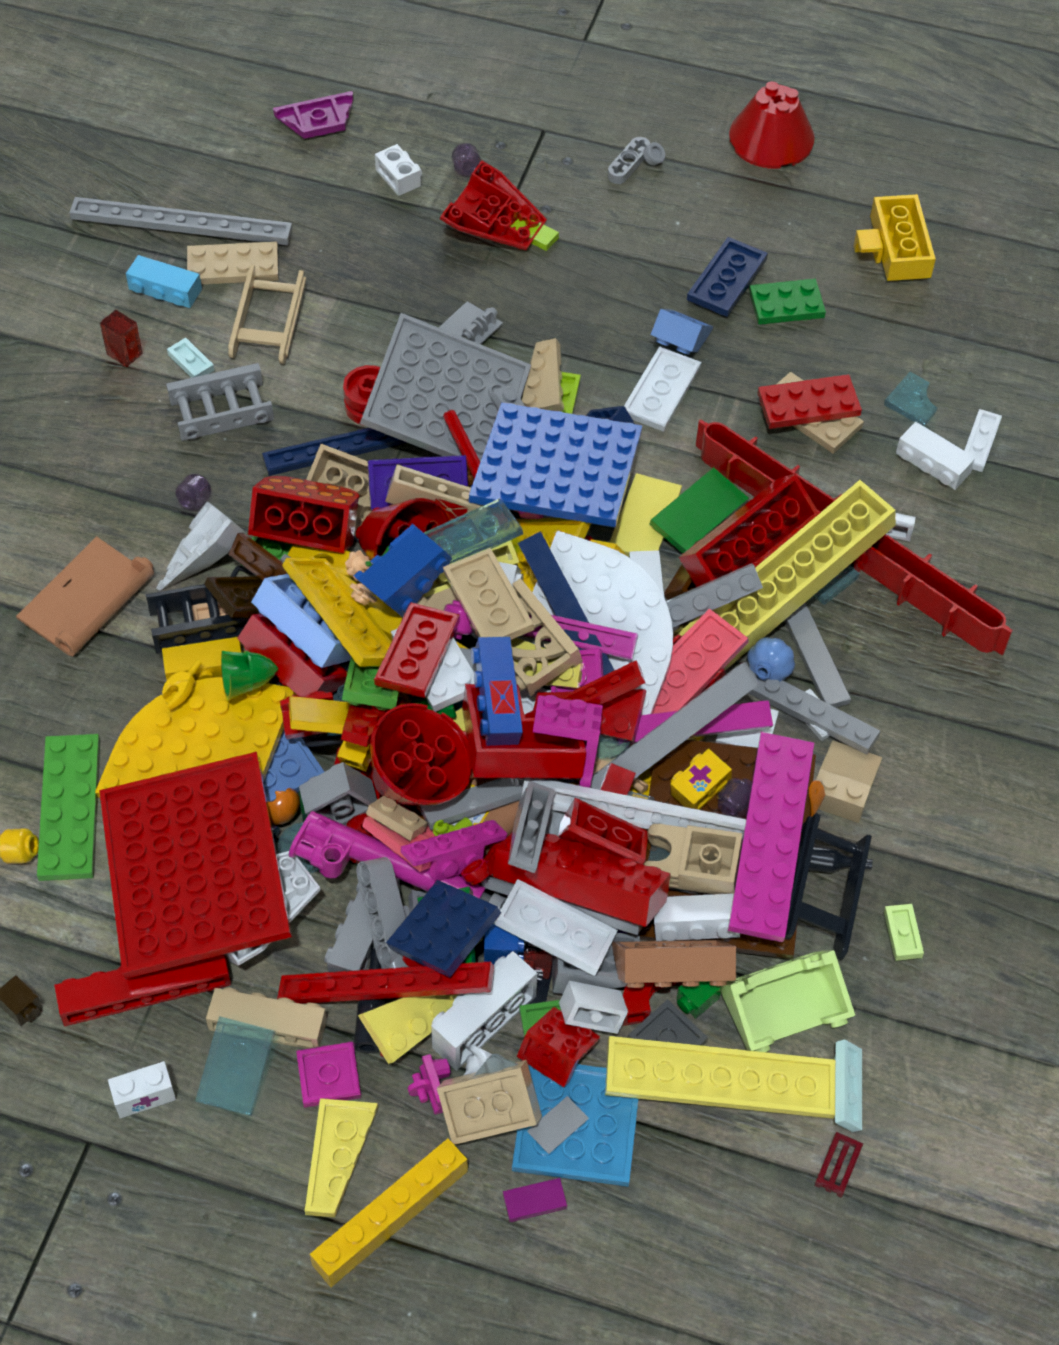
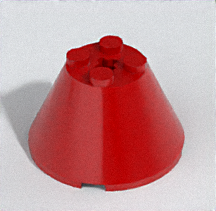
M774 81L767 82L766 86L762 87L734 119L729 131V141L740 158L755 166L769 169H780L781 165L792 163V166L802 162L811 153L815 140L814 131L799 100L798 91L784 85H779Z
M414 498L383 508H374L366 516L362 525L357 528L356 537L359 539L360 547L365 556H368L371 561L376 555L381 557L390 543L413 524L451 556V536L445 527L452 526L453 523L447 510L438 502L428 498Z
M409 703L390 709L376 723L371 735V776L374 785L381 796L394 800L398 805L443 804L456 798L470 781L472 765L466 735L448 715L443 712L439 714L427 709V705Z

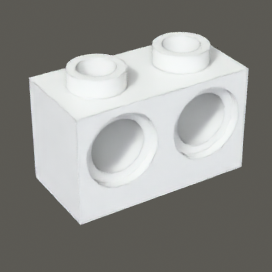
M398 144L375 154L376 171L398 196L421 186L420 176H422V171L419 165L414 164L408 153L403 151Z

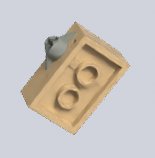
M492 1054L477 1072L444 1080L437 1087L451 1142L454 1145L537 1125L542 1117L527 1060L515 1063L503 1058L500 1054Z

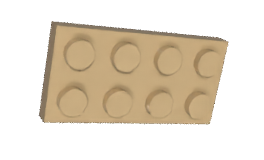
M277 241L187 246V270L200 274L201 285L245 282L250 265H255V280L279 281Z
M790 372L777 384L804 380ZM858 417L794 425L793 427L834 454L863 427L864 421Z
M491 548L443 567L447 580L479 637H510L511 640L534 630L532 620Z

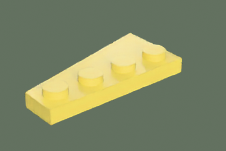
M320 1098L305 1215L336 1216L378 1110V1103Z

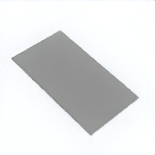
M567 1096L527 1132L550 1154L589 1118Z

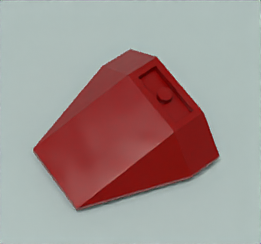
M481 160L471 174L468 185L455 203L451 202L440 216V220L459 231L523 250L528 249L539 230L547 221L543 214L501 171ZM517 219L520 222L525 221L526 225L518 228V230H516V227H511ZM541 223L540 227L537 229L533 237L529 238L530 227H537L538 224Z

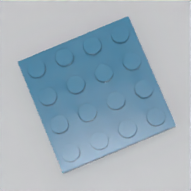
M577 1064L570 1082L565 1087H562L528 1065L542 1114L541 1118L568 1096L589 1119L550 1154L527 1132L532 1126L517 1129L512 1171L629 1187L639 1098L605 1095L606 1068Z

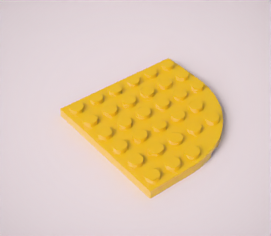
M222 677L196 680L188 698L172 710H169L167 705L178 690L173 691L165 699L162 695L156 697L131 719L120 734L96 788L97 798H100L99 790L256 751L264 782L284 729L280 700L297 694L289 687L266 683L262 687L252 690V692H247L227 700Z

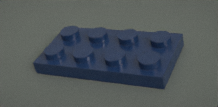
M727 237L687 293V300L727 317L766 262L768 253Z

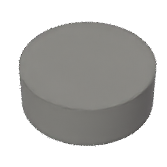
M652 142L644 148V158L650 165L655 166L664 161L665 151L659 143Z

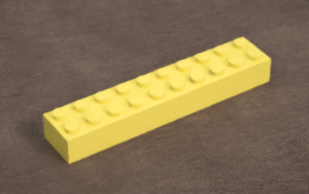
M859 480L760 563L755 569L763 586L762 589L712 610L748 637L749 641L724 669L729 668L749 651L758 640L769 634L896 525V510ZM701 616L696 617L674 637L679 634L683 636Z

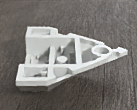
M207 501L192 520L189 526L191 529L190 533L182 539L166 569L168 571L164 579L159 582L156 589L161 591L210 567L229 553L237 533H245V531Z

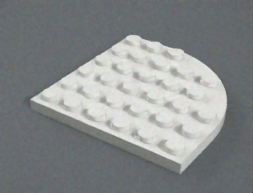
M557 531L550 550L589 623L638 634L633 660L607 655L614 670L637 660L646 683L636 689H645L647 691L641 715L652 714L667 676L673 651L672 621L662 592L651 576L628 556L604 545ZM537 581L532 593L550 615H555ZM524 636L517 637L524 641L535 644V639L528 638ZM541 641V647L545 648L544 644H549L550 642Z

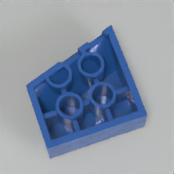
M412 524L390 543L389 551L381 557L376 555L370 561L371 567L364 573L359 570L353 576L401 617H404L410 602L417 604L423 594L431 589L436 578L444 572L443 567L449 565L453 558Z

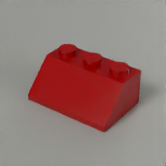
M576 797L574 798L561 820L559 837L571 842H580L584 846L596 850H605L614 856L633 859L639 864H644L646 859L648 831Z

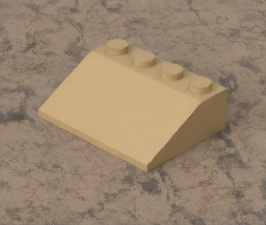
M321 444L306 480L349 488L359 494L355 527L356 535L357 528L362 525L366 516L372 512L370 510L368 463L366 460Z

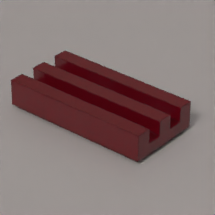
M836 1132L814 1186L826 1188L825 1191L829 1193L831 1191L837 1193L836 1196L842 1198L864 1143ZM838 1142H844L830 1180H824ZM851 1145L855 1147L841 1185L838 1186L835 1184V1181Z

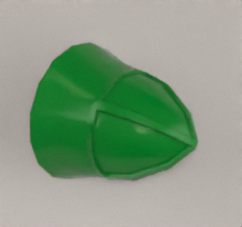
M222 651V681L227 700L262 687L273 678L278 671V667L271 659L258 653Z

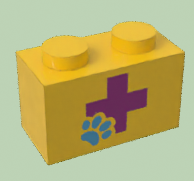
M708 749L703 754H697L684 772L679 771L673 776L670 784L671 795L684 807L700 810L732 780V769Z

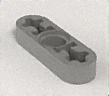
M644 137L632 139L609 166L608 180L610 182L622 184L645 160L643 151L650 144L649 140ZM631 158L634 162H625L624 159Z

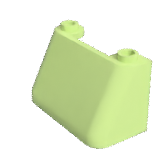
M834 950L809 953L738 977L736 981H727V985L722 986L721 990L747 1051L767 1052L771 1050L769 1045L773 1044L775 1040L821 1024L831 1023L832 1028L839 1027L848 1023L847 1018L855 1016Z

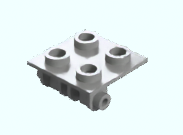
M467 301L439 328L482 344L503 322L496 319L497 310L495 308H486L483 311Z

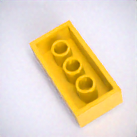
M918 194L874 197L870 218L873 229H879L883 244L881 260L887 281L931 278L936 258Z

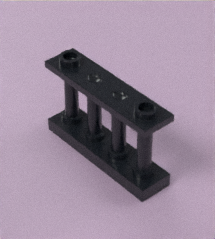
M204 584L146 594L150 616L157 615L159 627L151 629L156 654L162 653V648L238 637L250 617L231 618L229 615L220 616L217 600ZM207 603L210 618L195 621L192 605ZM183 610L185 623L169 625L167 613Z

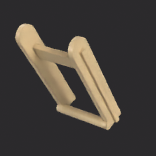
M250 265L228 345L229 358L236 357L239 342L280 346L279 363L285 364L306 284L304 271L299 270L296 284L255 280V265ZM253 289L293 293L284 333L243 328Z

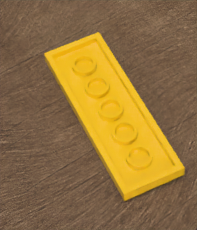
M286 558L282 567L302 591V594L309 600L315 611L326 622L328 628L336 635L341 645L349 652L354 662L359 667L380 666L391 644V640L365 607L351 597L352 591L326 558Z

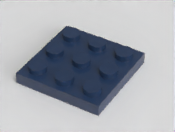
M437 880L386 943L391 950L450 978L500 916L501 911L496 905Z

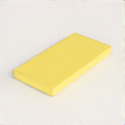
M636 473L609 543L617 544L628 557L631 551H660L664 537L649 523L655 515L680 496L682 485Z

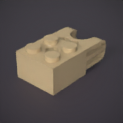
M652 824L648 828L647 835L651 845L667 850L670 855L661 861H646L643 865L655 866L662 871L671 873L670 888L709 894L734 893L742 846V833L687 825V828L665 824Z

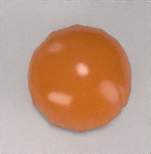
M287 788L286 791H275L276 799L272 802L267 801L272 824L283 825L289 822L297 813L300 799L298 792L293 788Z

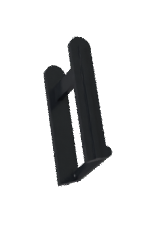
M815 813L812 817L808 816L806 818V822L802 824L801 828L802 835L796 861L785 939L789 940L793 936L798 919L835 933L833 950L837 959L842 960L846 956L850 945L872 836L867 834L857 843H853L819 829L818 825L821 815ZM815 839L853 854L840 917L802 902Z

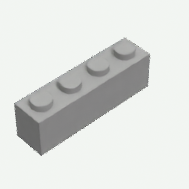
M396 878L397 885H398V889H399V893H400V881H399L398 878ZM359 882L356 887L357 895L355 900H350L346 909L347 918L344 924L340 923L337 928L334 947L330 946L326 952L324 962L327 963L328 972L366 970L370 961L371 949L375 948Z

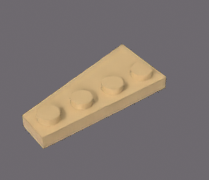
M556 338L535 344L531 367L522 397V402L527 407H537L551 411L564 410V404L561 401L563 389L560 384V380H562V372L560 371L561 350L560 343Z

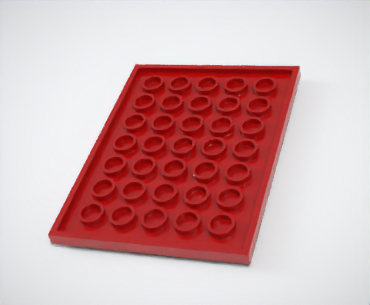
M257 751L99 790L121 968L125 979L292 937Z

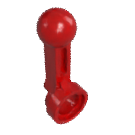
M502 841L490 844V850L484 859H477L462 870L461 876L465 882L476 885L488 876H492L495 850Z

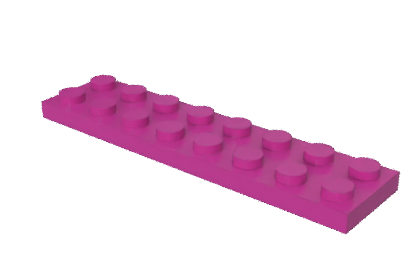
M765 732L760 734L728 931L783 942L785 939L814 742Z

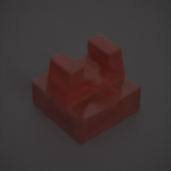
M524 951V961L532 969L536 967L543 970V978L549 979L552 954L547 951Z

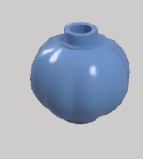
M761 638L750 648L747 654L748 667L763 681L767 679L778 680L779 682L784 681L795 668L793 650L779 638Z

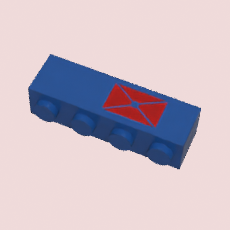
M478 637L476 647L471 649L472 664H476L477 671L474 672L475 688L479 687L480 695L477 696V709L482 711L483 719L480 720V734L485 736L486 746L518 745L523 731L510 637Z

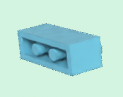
M140 255L136 257L126 272L129 290L179 306L191 308L202 291L200 274Z

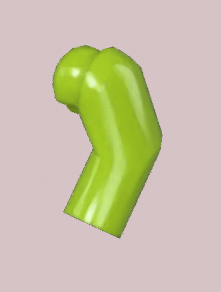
M464 817L455 825L444 823V820H438L433 825V833L435 836L473 826V824L467 817Z

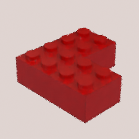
M465 684L462 712L474 778L570 779L583 777L586 759L584 740L533 732L535 718H525L518 685L516 686L523 731L519 744L486 746L485 736L480 734V720L483 719L482 711L477 709V696L480 695L479 687L475 688L474 684Z

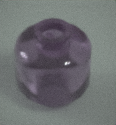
M470 143L459 144L452 152L451 159L454 168L463 176H470L481 162L477 148Z
M189 474L176 487L175 494L182 507L196 510L201 508L209 499L212 489L208 480L203 476Z
M732 778L726 783L717 795L718 807L722 813L738 818L747 815L752 785L750 780L746 778L742 780Z

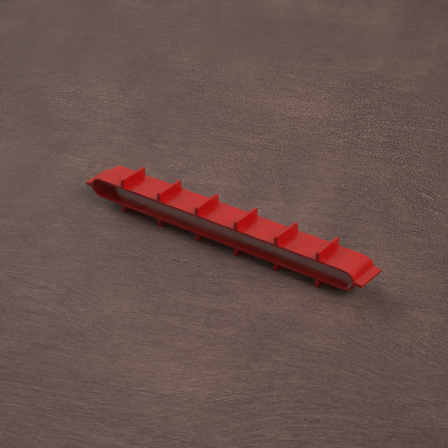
M701 419L699 420L695 446L701 450L702 461L711 468L714 467L731 483H735L752 496H757L778 478L795 473L819 514L842 495L840 494L835 499L799 476V465L791 470L756 447L758 440L756 436L748 441L720 422L708 424ZM885 534L852 562L854 565L853 575L862 570L899 596L897 600L898 606L907 601L944 626L943 637L951 631L981 652L989 653L995 651L1002 656L1004 655L1013 631L1005 625V615L975 594L978 585L975 584L970 589H967L930 564L931 554H928L923 559Z

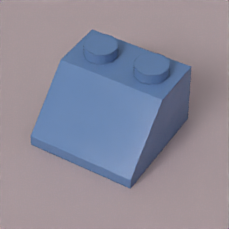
M660 309L651 335L657 337L656 342L669 346L670 343L678 346L676 350L689 355L690 351H699L711 333L713 326L674 310Z

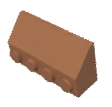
M722 940L612 942L618 979L627 983V987L640 988L644 987V983L655 982L657 987H671L672 982H682L683 986H699V981H710V985L725 986L727 981H736V946Z

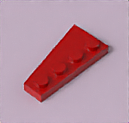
M645 689L630 690L615 697L612 701L601 704L603 708L600 735L634 742L647 691ZM541 692V693H537L533 710H535V709L537 708V702H538V696H539V695H540V696L553 695V696H556V697L559 698V697H561V696H563V695H565V694H567V693H569V692Z
M397 697L396 706L404 704L405 698ZM350 704L341 740L367 747L370 744L371 735L376 723L389 710H379L374 706L366 704Z

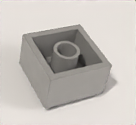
M343 762L332 766L328 771L310 778L306 783L299 786L305 814L309 815L311 811H314L344 825L352 817L361 813H367L368 806L377 800L372 780Z

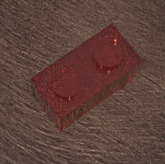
M114 310L100 322L105 350L108 356L128 367L143 354L137 322L118 310Z

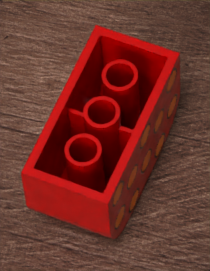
M265 477L253 486L248 535L344 554L354 543L359 494L349 488L294 477Z

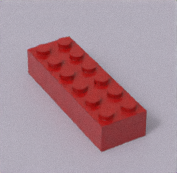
M796 473L778 478L683 553L679 559L696 587L751 563L756 568L819 515V512Z
M512 833L495 850L493 877L513 884L519 879L552 897L644 927L650 923L667 902L671 873L662 871L655 866L636 863L630 858L611 855L605 850L586 847L580 842L561 839L555 834L545 833L535 873L508 864Z

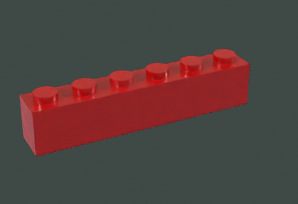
M223 954L127 979L124 978L120 966L117 970L108 972L98 971L80 979L69 978L54 986L59 1014L65 1027L215 990V988L231 986Z

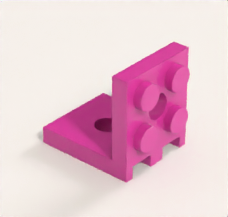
M539 695L533 732L586 740V759L583 777L580 778L579 786L590 788L600 735L603 705L586 703L577 699H559L553 695Z

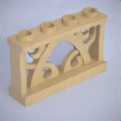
M520 578L512 583L513 589L526 612L532 616L531 620L534 628L542 627L535 638L536 650H525L511 646L513 659L520 660L518 664L513 660L516 685L519 686L521 692L525 689L532 696L536 690L571 666L576 667L583 660L578 647ZM470 624V627L472 628L473 632L476 634L477 637H479L473 625ZM545 638L551 639L549 644H544L545 649H542L541 641ZM563 655L562 657H560L548 666V659H553ZM536 661H542V669L536 675L528 676L524 673V668L527 666H532L534 672L537 667Z

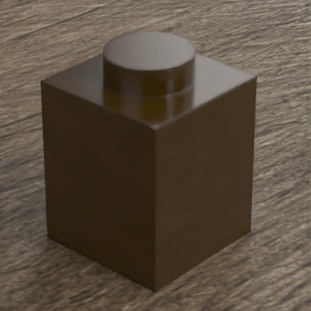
M17 975L0 988V1007L21 1027L26 1022L34 1020L43 1008L39 997Z

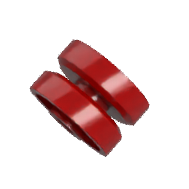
M365 365L357 367L349 372L344 379L345 411L347 416L357 424L361 422L380 370L379 366Z

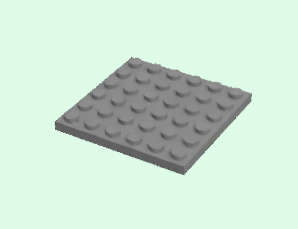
M401 313L360 424L441 456H463L443 417L445 412L454 410L481 461L499 411L490 396L491 392L512 384L521 399L531 364Z

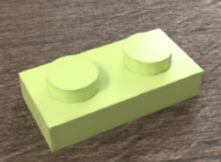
M913 905L885 906L884 915L895 961L922 958L924 951Z

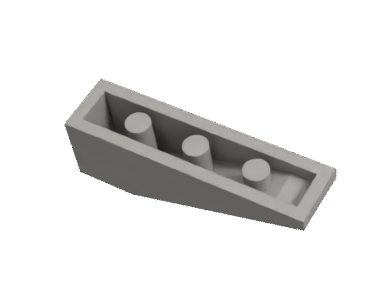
M532 781L528 782L519 801L514 820L508 864L535 873L555 793L554 789Z

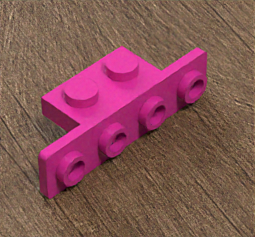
M490 820L401 846L400 852L413 866L431 862L429 876L436 882L437 880L461 874L468 864L483 858L485 845L505 840L507 832L495 820Z

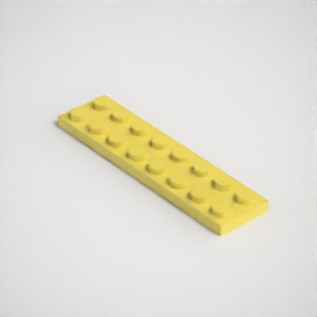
M609 1036L605 1095L833 1119L835 1117L836 1060Z

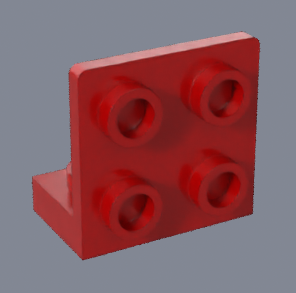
M553 1007L527 1031L516 1057L522 1061L527 1060L528 1065L562 1087H565L570 1082L578 1061L599 1041L600 1036L589 1028L565 1024L562 1011Z

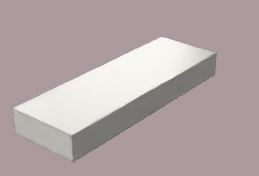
M979 409L964 450L975 457L973 470L983 472L1002 418L1001 415Z

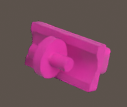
M430 1054L422 1056L423 1064L419 1067L421 1075L420 1073L412 1075L414 1082L407 1088L409 1095L419 1096L421 1103L428 1101L429 1097L434 1115L443 1113L437 1087L440 1085L439 1079L450 1076L448 1061L446 1058L432 1060Z

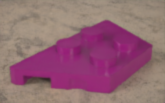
M353 91L273 108L274 116L303 139L342 131L347 126L354 100Z

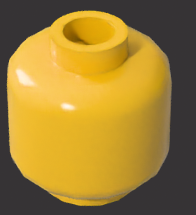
M27 828L6 829L1 833L0 857L5 863H28L38 853L39 841L31 830Z

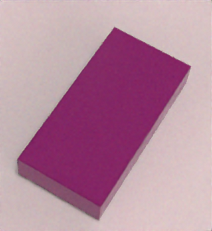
M560 1178L503 1191L509 1223L567 1209Z

